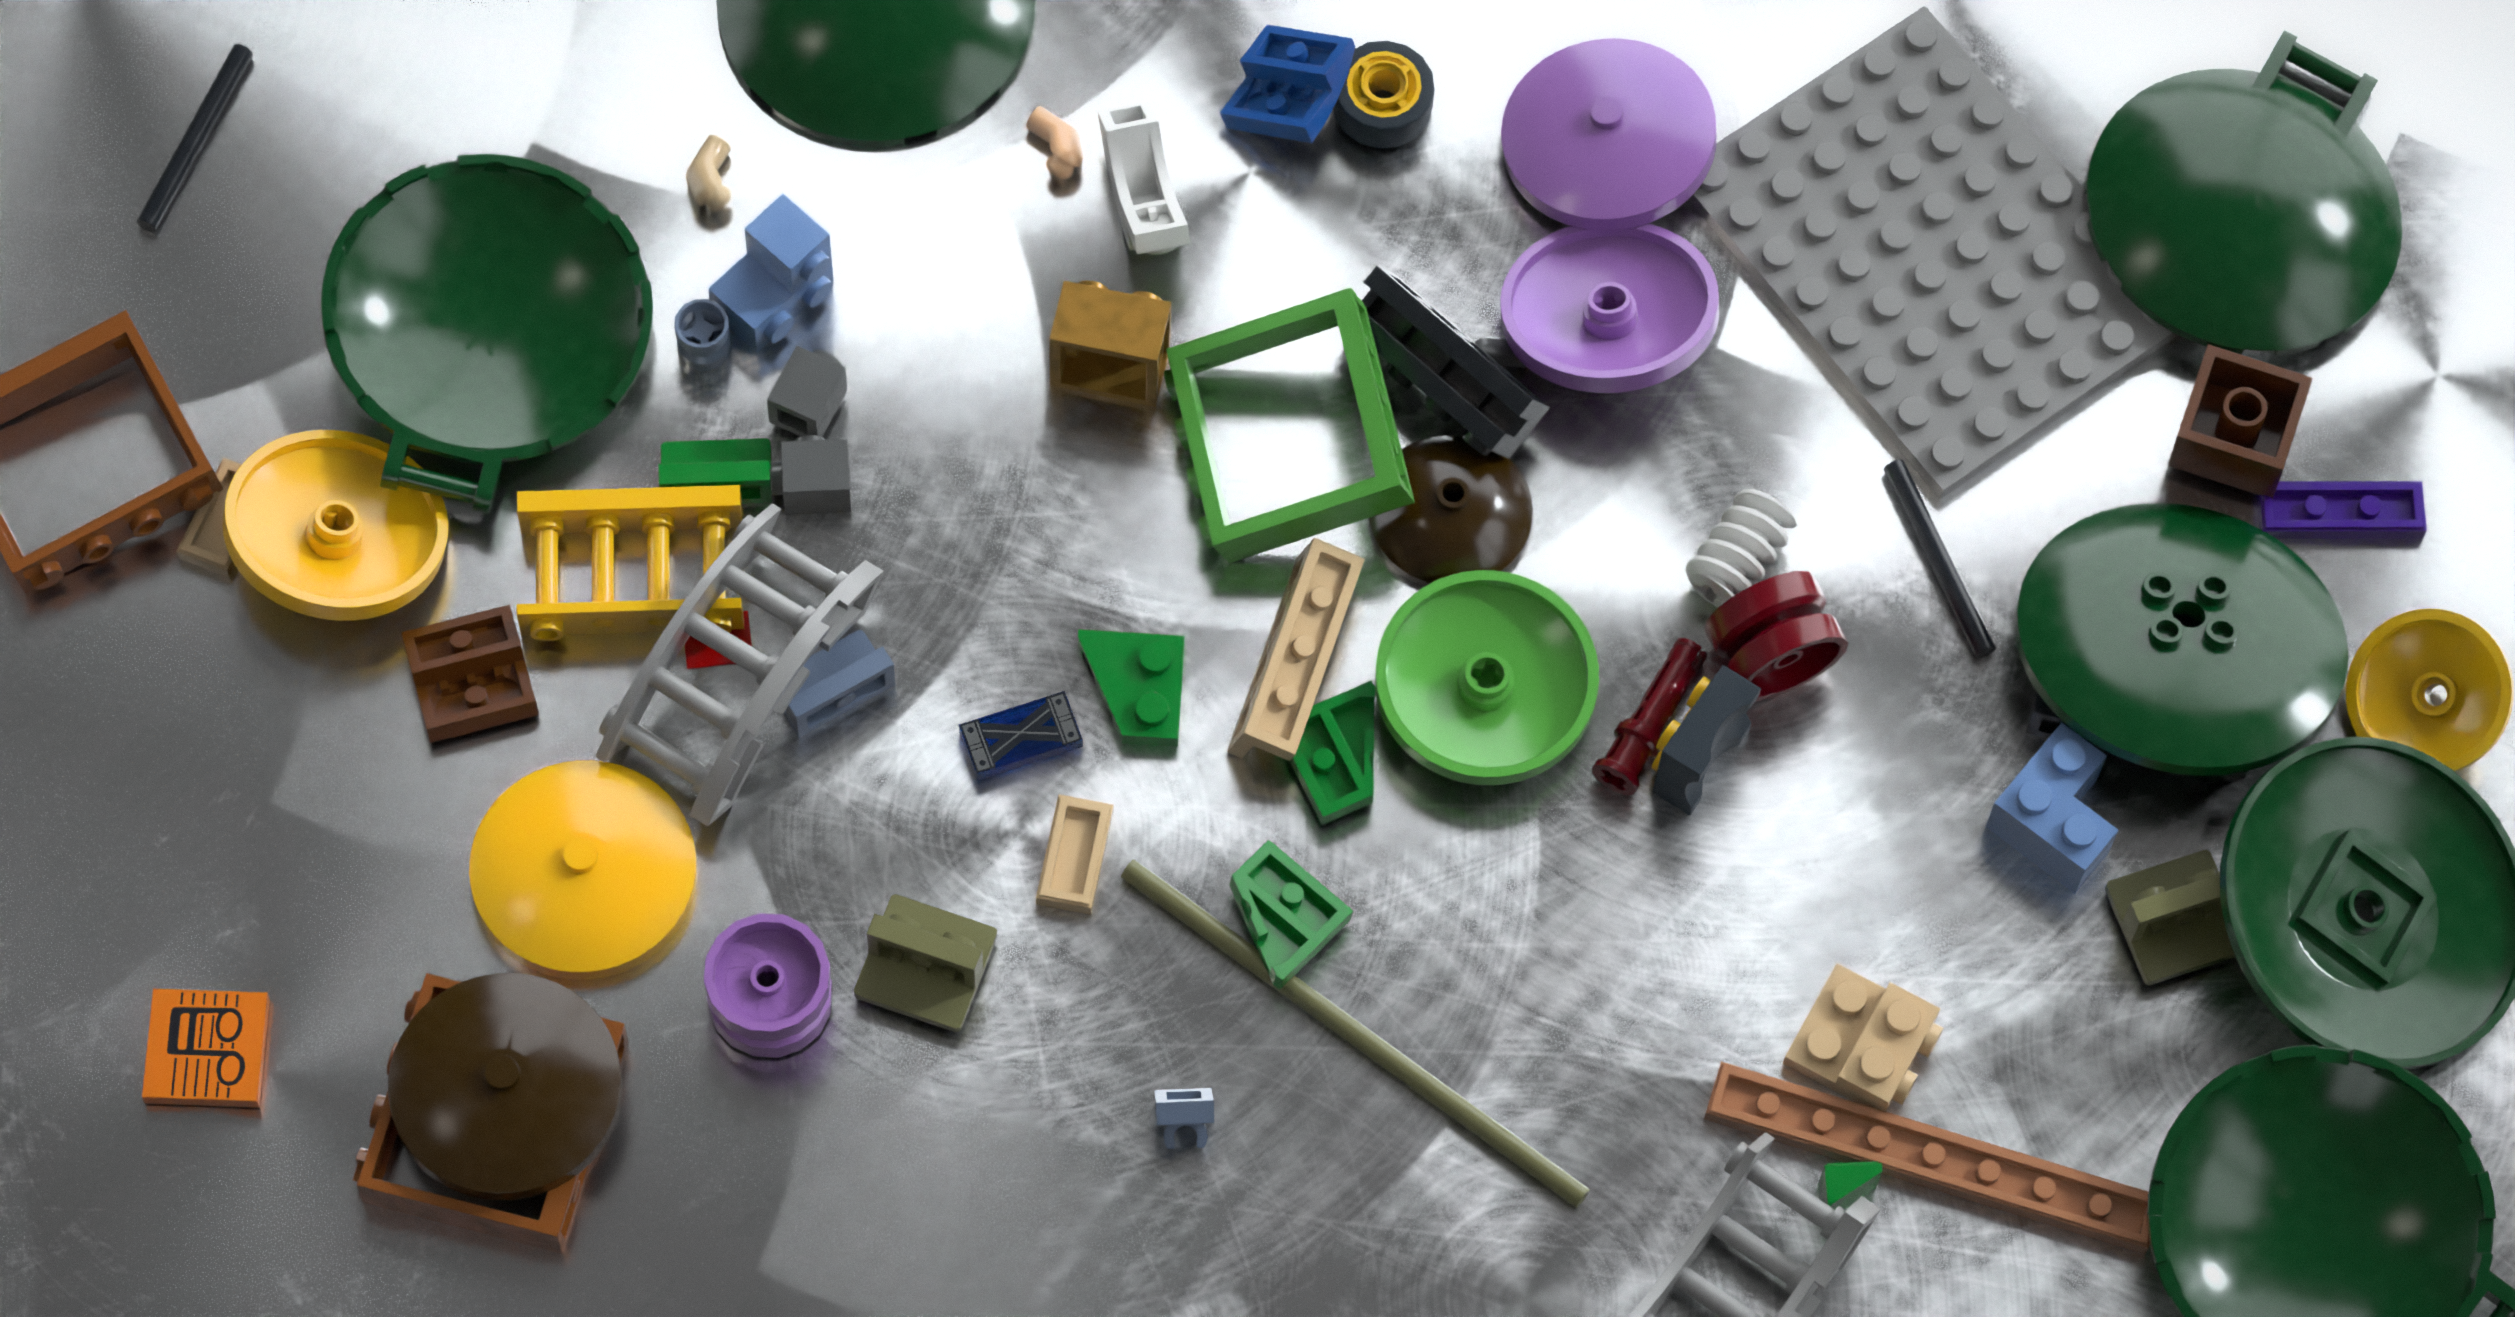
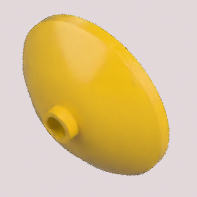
M2443 609L2412 610L2385 621L2363 641L2348 671L2345 692L2346 706L2351 725L2358 737L2379 738L2415 748L2457 772L2480 760L2494 747L2502 736L2511 716L2514 701L2512 670L2497 640L2474 620ZM2442 685L2447 692L2446 700L2441 705L2434 706L2430 701V693L2433 688Z

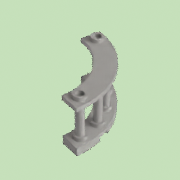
M773 503L756 517L749 514L741 521L733 535L732 542L709 567L679 607L641 666L620 706L614 705L608 711L598 731L604 738L595 757L605 763L622 748L629 745L693 785L692 791L698 794L689 815L707 827L733 806L751 767L764 746L763 743L755 738L773 710L783 715L809 677L810 670L803 667L818 647L829 652L835 643L864 616L884 572L872 563L864 560L851 573L847 574L841 571L839 574H836L778 539L771 532L781 508ZM762 554L826 593L825 600L817 609L811 605L803 608L743 570ZM726 588H729L793 627L792 634L795 637L780 657L772 654L770 657L764 655L704 618L705 614ZM690 636L757 676L756 683L760 686L745 710L737 708L735 711L731 710L668 671ZM656 690L722 730L721 737L726 739V742L714 764L711 762L706 765L701 764L638 725Z
M1765 1132L1751 1145L1741 1142L1725 1165L1724 1171L1730 1174V1177L1660 1278L1627 1317H1656L1655 1315L1676 1287L1720 1317H1761L1690 1269L1713 1235L1787 1284L1785 1290L1791 1295L1776 1317H1812L1822 1302L1813 1293L1818 1286L1825 1289L1837 1269L1841 1272L1843 1271L1881 1208L1861 1196L1847 1210L1841 1206L1833 1209L1762 1161L1775 1140L1774 1137ZM1749 1181L1822 1229L1820 1235L1826 1238L1827 1241L1811 1265L1805 1261L1799 1265L1727 1217V1214ZM1769 1314L1764 1315V1317H1772Z

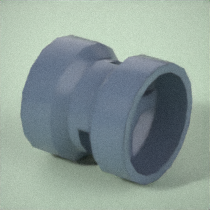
M694 299L685 303L678 310L674 318L677 351L682 362L689 368L698 371H710L720 367L728 359L731 352L729 320L724 308L717 302L709 299Z

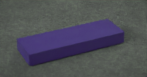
M2279 481L2273 499L2266 495L2256 494L2259 529L2276 539H2423L2427 532L2422 481Z

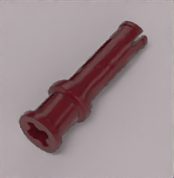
M1677 638L1664 664L1642 697V701L1636 711L1632 714L1631 718L1620 721L1614 730L1616 739L1606 756L1597 759L1591 768L1594 777L1608 789L1627 796L1634 795L1640 786L1638 776L1649 758L1656 757L1660 752L1656 746L1665 725L1688 690L1694 676L1707 659L1706 651H1701L1702 647L1687 638Z

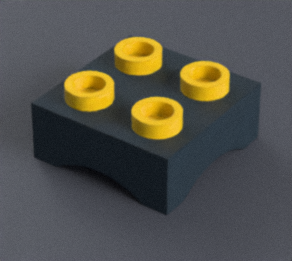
M1724 665L1721 666L1712 680L1704 676L1698 682L1686 703L1691 708L1683 722L1679 723L1676 720H1672L1657 743L1656 748L1660 752L1651 769L1657 772L1652 792L1686 814L1691 815L1701 800L1703 779L1710 766L1721 754L1730 748L1740 745L1749 732L1751 721L1746 712L1758 698L1761 688Z

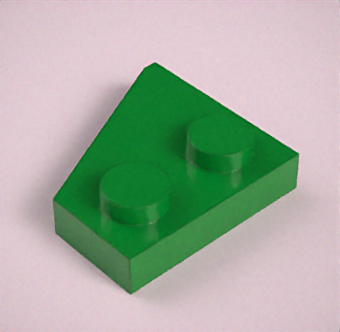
M1078 629V647L1081 654L1084 653L1095 677V685L1100 696L1112 714V722L1122 744L1178 747L1185 636Z
M1372 680L1313 705L1297 752L1290 760L1322 825L1373 803L1375 686Z
M1270 840L1264 843L1232 874L1229 883L1272 984L1278 990L1294 977L1350 922L1353 910Z

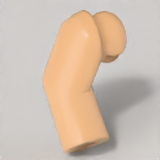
M1038 106L1030 115L1026 128L1050 144L1052 155L1046 161L1047 170L1058 178L1069 179L1072 177L1075 167H1080L1084 159L1080 136L1075 128L1043 107Z

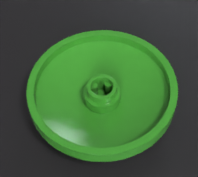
M1475 570L1452 574L1438 579L1414 593L1401 605L1388 623L1380 641L1375 667V692L1379 710L1388 730L1402 749L1418 763L1441 776L1475 785H1503L1523 781L1550 769L1572 751L1585 733L1593 716L1599 687V664L1594 643L1586 626L1573 608L1555 592L1534 580L1521 575L1495 570Z

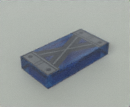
M1065 691L959 724V734L977 781L1083 747V739Z

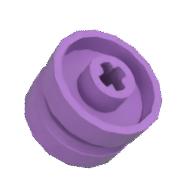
M758 913L736 920L716 937L705 959L704 986L707 994L708 1008L715 1029L732 1047L752 1056L778 1058L802 1050L820 1035L831 1015L833 994L831 970L822 941L806 924L784 914Z

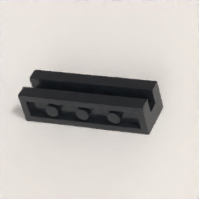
M1376 265L1363 282L1370 288V291L1362 299V302L1367 309L1377 352L1389 362L1385 366L1384 371L1406 389H1410L1415 384L1427 395L1422 402L1423 405L1441 420L1448 423L1453 417L1466 428L1461 437L1476 451L1486 457L1493 451L1510 458L1550 407L1397 275Z

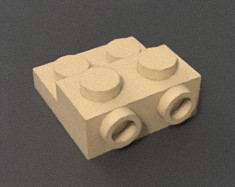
M1836 963L1786 1053L1783 1064L1856 1103L1887 1112L1892 1101L1903 1105L1918 1077V1074L1910 1071L1918 1053L1928 1058L1944 1029L1935 1023L1941 1008L1889 982L1887 988H1884Z

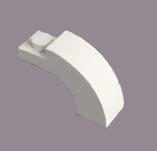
M1145 99L1097 109L1112 192L1130 251L1135 250L1137 255L1143 253L1162 255L1173 251L1178 246L1190 244L1188 224L1173 191L1162 144L1159 120L1150 100Z

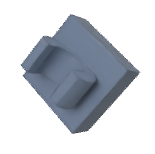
M1212 1088L1154 1090L1157 1125H1164L1163 1138L1167 1149H1175L1174 1134L1182 1126L1192 1127L1196 1131L1197 1148H1204L1208 1139L1205 1123H1214Z

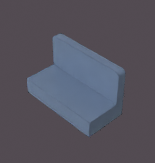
M857 630L837 641L829 652L822 649L810 656L803 666L810 670L809 677L783 714L798 738L895 686L894 663L883 646L875 650L864 631Z

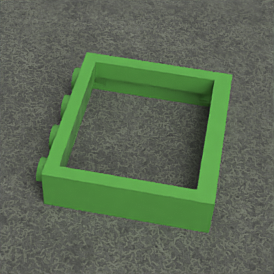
M1351 287L1166 349L1170 369L1164 371V379L1172 400L1179 402L1182 415L1181 418L1175 420L1176 430L1185 450L1190 449L1194 465L1187 468L1188 481L1197 500L1202 499L1205 516L1199 518L1201 535L1208 548L1214 547L1228 563L1415 503L1367 309ZM1338 326L1375 477L1230 524L1195 374Z

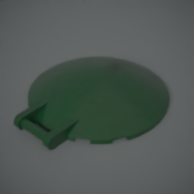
M716 0L718 27L733 69L749 92L753 90L765 103L773 108V113L798 129L831 141L853 145L884 146L904 144V138L919 136L935 131L938 135L952 129L976 115L975 110L991 98L996 91L1000 93L1015 75L1025 57L1035 23L1036 0Z
M2285 29L2260 72L2235 68L2195 70L2161 80L2136 94L2113 115L2102 131L2091 154L2084 185V194H2087L2089 211L2087 226L2093 245L2101 262L2107 261L2115 275L2123 283L2120 288L2121 291L2141 311L2171 332L2206 347L2209 344L2241 355L2244 350L2274 351L2275 356L2297 353L2316 348L2319 342L2340 332L2346 333L2363 320L2375 307L2392 279L2401 252L2403 236L2402 212L2394 180L2373 142L2355 123L2379 79L2364 72L2363 76L2356 74L2296 42L2298 36ZM2285 61L2350 94L2351 97L2345 108L2280 74L2279 71Z
M501 154L458 155L455 161L443 162L429 167H425V164H422L400 174L385 183L384 189L369 200L363 208L359 206L344 225L332 247L324 272L321 292L322 329L332 364L345 388L356 403L373 420L393 434L380 487L397 491L398 487L402 486L473 504L472 510L489 514L504 462L533 458L574 442L605 420L631 389L642 368L652 331L653 298L651 282L648 280L645 266L639 254L640 248L632 233L617 213L613 214L601 201L592 195V189L556 168L530 159ZM409 449L482 466L479 482L405 465Z
M2301 1045L2271 1050L2268 1053L2248 1059L2238 1065L2236 1064L2211 1080L2189 1101L2168 1130L2158 1151L2151 1174L2148 1192L2147 1223L2149 1242L2156 1269L2162 1285L2181 1317H2469L2483 1297L2496 1305L2489 1317H2515V1289L2490 1271L2493 1259L2491 1252L2496 1211L2489 1173L2484 1170L2479 1154L2471 1141L2472 1135L2455 1110L2433 1088L2405 1068L2382 1057L2356 1049L2350 1051L2340 1048L2318 1047V1045Z

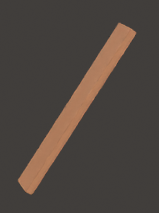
M1721 1061L1705 1113V1120L1757 1136H1761L1766 1132L1774 1137L1776 1142L1845 1163L1878 1161V1163H1882V1174L2142 1254H2146L2149 1248L2147 1223L2148 1191Z

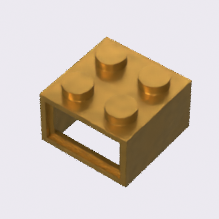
M1083 280L1078 283L1063 281L1049 338L1050 386L1157 407L1164 371L1168 361L1166 349L1170 348L1172 302L1163 301L1159 296L1145 291H1136L1129 294L1109 290L1105 285L1090 280Z

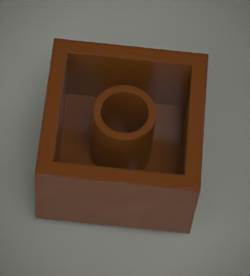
M2208 344L2168 466L2257 495H2266L2273 499L2313 377Z

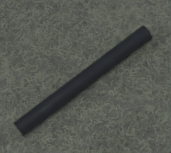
M236 43L232 47L136 221L143 229L150 232H156L253 56V52L246 46Z
M1898 459L1890 462L1883 470L1976 658L1990 655L1996 650V646L1904 461Z

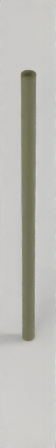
M1135 859L1126 866L1121 878L1574 1207L1578 1208L1585 1200L1590 1189L1298 977H1292L1278 990L1272 984L1255 946Z

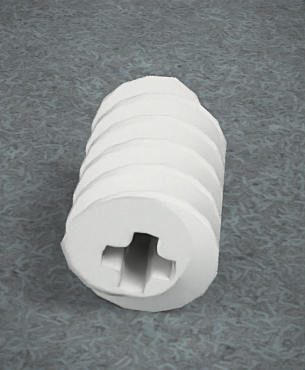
M1743 489L1738 492L1734 497L1733 506L1723 512L1721 522L1714 525L1711 529L1710 539L1702 542L1699 546L1698 556L1691 558L1686 565V575L1694 590L1703 599L1718 608L1734 596V594L1736 595L1752 586L1748 579L1762 580L1765 576V570L1759 562L1765 564L1775 562L1777 553L1772 546L1781 548L1787 545L1789 537L1782 527L1793 529L1798 526L1795 517L1781 502L1765 492L1755 489Z

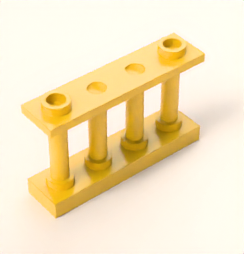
M740 485L517 491V515L521 534H531L536 537V604H517V619L521 636H531L533 639L540 641H554L561 639L564 635L663 632L685 601V599L670 600L669 534L680 529H698L700 532H703L704 575L725 550V532L729 531L730 528H737L743 520ZM619 531H643L647 534L648 600L614 601V535L618 534ZM587 532V534L592 536V602L558 603V537L564 533ZM725 589L705 614L704 618L729 633L732 629H744L741 597L726 598Z

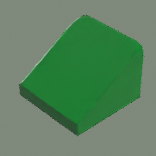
M1878 1161L1827 1163L1824 1165L1818 1182L1819 1199L1833 1209H1836L1838 1206L1846 1209L1861 1196L1864 1197L1876 1189L1883 1172L1882 1163H1878Z

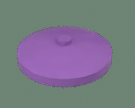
M1605 38L1580 42L1558 50L1541 60L1523 76L1514 88L1505 106L1502 118L1501 140L1504 161L1509 176L1521 195L1533 207L1556 221L1581 229L1597 231L1624 230L1645 225L1666 216L1680 207L1696 192L1706 178L1713 163L1717 145L1716 115L1713 101L1706 86L1696 72L1683 60L1663 48L1638 40L1623 38Z
M1653 224L1613 231L1588 230L1573 226L1557 230L1534 243L1514 262L1505 277L1500 297L1504 336L1515 356L1532 372L1554 384L1592 393L1634 391L1656 385L1674 377L1695 362L1705 351L1716 332L1719 320L1718 284L1711 265L1690 242L1667 229Z

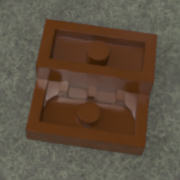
M510 604L401 632L430 743L539 715Z

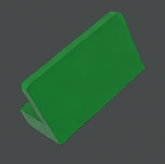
M767 438L663 442L661 444V464H658L659 487L740 485L742 504L772 503L771 442Z

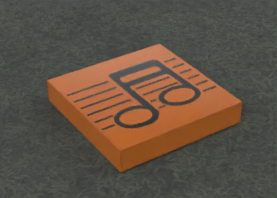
M153 988L142 1090L144 1103L260 1108L270 1004L268 992Z

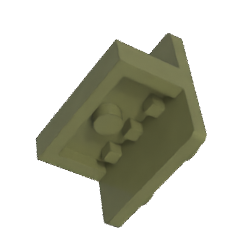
M2202 850L2107 882L2105 891L2145 984L2152 985L2236 957L2225 928L2221 908L2220 873L2210 851Z
M894 894L890 897L884 915L881 916L874 913L868 928V955L855 985L854 996L859 1000L953 1032H959L962 1029L997 939V929Z

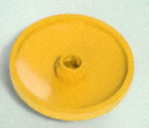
M304 431L278 438L255 451L239 467L232 478L226 495L222 522L223 536L226 548L238 571L257 591L280 606L320 619L337 621L369 619L393 612L417 598L435 578L443 561L448 539L449 523L444 500L441 496L399 486L397 491L380 487L390 444L349 431ZM407 456L405 465L423 469L412 458Z
M576 760L550 765L534 771L514 783L497 798L483 817L476 831L469 859V878L474 903L481 922L497 945L509 956L526 967L545 975L563 979L590 980L605 978L630 970L658 953L672 939L684 922L692 905L697 883V858L694 840L685 816L671 796L658 784L645 775L622 765L596 760Z

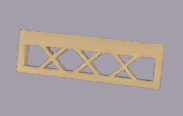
M1315 537L1298 555L1227 749L1228 753L1243 758L1255 746L1288 761L1295 756L1362 569L1364 558Z

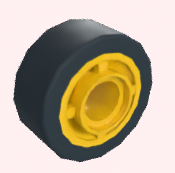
M1390 40L1367 42L1355 48L1346 81L1333 108L1334 117L1344 133L1360 144L1375 148L1399 147L1415 139L1428 125L1435 95L1433 72L1423 56L1408 45ZM1378 90H1385L1391 92L1394 96L1379 98L1372 93Z

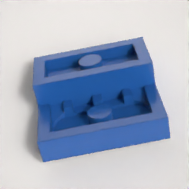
M1266 24L1240 59L1246 78L1220 111V116L1226 128L1313 143L1330 116L1346 81L1356 47L1353 39Z

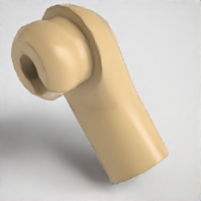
M712 134L706 138L687 168L685 177L693 200L699 206L705 205L710 212L717 213L722 211L731 200V191L728 187L721 184L722 179L718 173L719 168L730 153L731 147L725 140Z

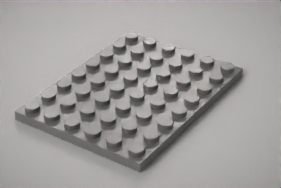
M1925 5L1717 142L1714 160L1706 178L1696 192L1688 199L1940 499L2178 336L2146 315L2121 291L2120 288L2123 283L2115 275L2107 261L2101 262L2093 245L2087 226L2089 211L2087 194H2084V187Z

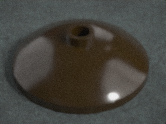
M1457 435L1424 438L1402 448L1415 503L1368 518L1374 543L1388 564L1404 577L1423 586L1452 574L1475 570L1506 572L1513 566L1526 547L1533 521V504L1529 487L1515 464L1509 458L1493 451L1486 457L1471 447L1461 436ZM1454 491L1459 493L1462 499L1458 502H1449L1443 495L1446 492Z

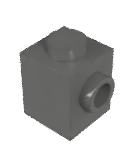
M796 345L767 398L769 422L799 436L816 435L822 437L848 391L846 367L842 366L835 356L826 351L815 349L811 352Z
M806 435L798 437L794 441L781 442L782 462H771L773 495H783L785 515L851 512L848 439L825 440L820 436Z

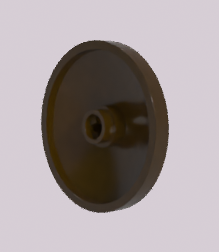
M496 973L483 975L463 981L441 992L429 1001L410 1021L398 1041L391 1060L388 1076L389 1105L395 1127L406 1150L414 1161L439 1183L454 1191L481 1199L516 1200L529 1198L548 1192L568 1182L582 1172L603 1149L614 1129L620 1111L622 1099L621 1066L615 1043L605 1023L583 998L570 989L551 980L529 974Z

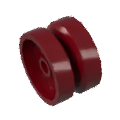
M1792 571L1775 575L1746 588L1719 606L1706 620L1704 628L1715 653L1722 659H1731L1727 667L1761 688L1756 701L1779 696L1818 677L1836 664L1846 653L1849 644L1837 619L1831 614L1822 613L1827 600L1816 578L1809 571Z

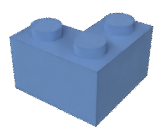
M784 193L744 228L747 253L708 288L709 300L717 302L724 308L729 320V329L757 353L770 341L776 343L784 338L791 330L795 318L808 306L813 308L822 303L831 292L834 283L830 234Z
M2061 722L1994 802L1985 827L2076 894L2108 855L2118 829L2080 801L2096 782L2107 756Z

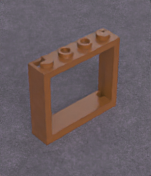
M127 310L1 374L0 425L133 357L193 468L24 556L0 511V551L25 594L34 589L41 590L53 586L63 578L64 573L83 563H95L106 558L112 553L115 546L134 536L144 537L154 533L163 525L165 520L184 510L193 511L205 506L212 500L214 492L224 490Z
M426 973L421 990H414L411 1001H407L404 1022L410 1023L414 1016L429 1001L441 992L461 982ZM601 1017L615 1043L621 1066L629 1043L625 1023ZM397 1041L394 1043L392 1050L390 1052L387 1064V1075H389L391 1060L395 1048L398 1044ZM388 1091L386 1096L379 1094L376 1097L369 1120V1127L375 1130L369 1148H360L357 1153V1167L352 1181L357 1182V1188L363 1203L556 1253H563L590 1164L568 1182L547 1192L539 1220L388 1182L401 1139L390 1110Z

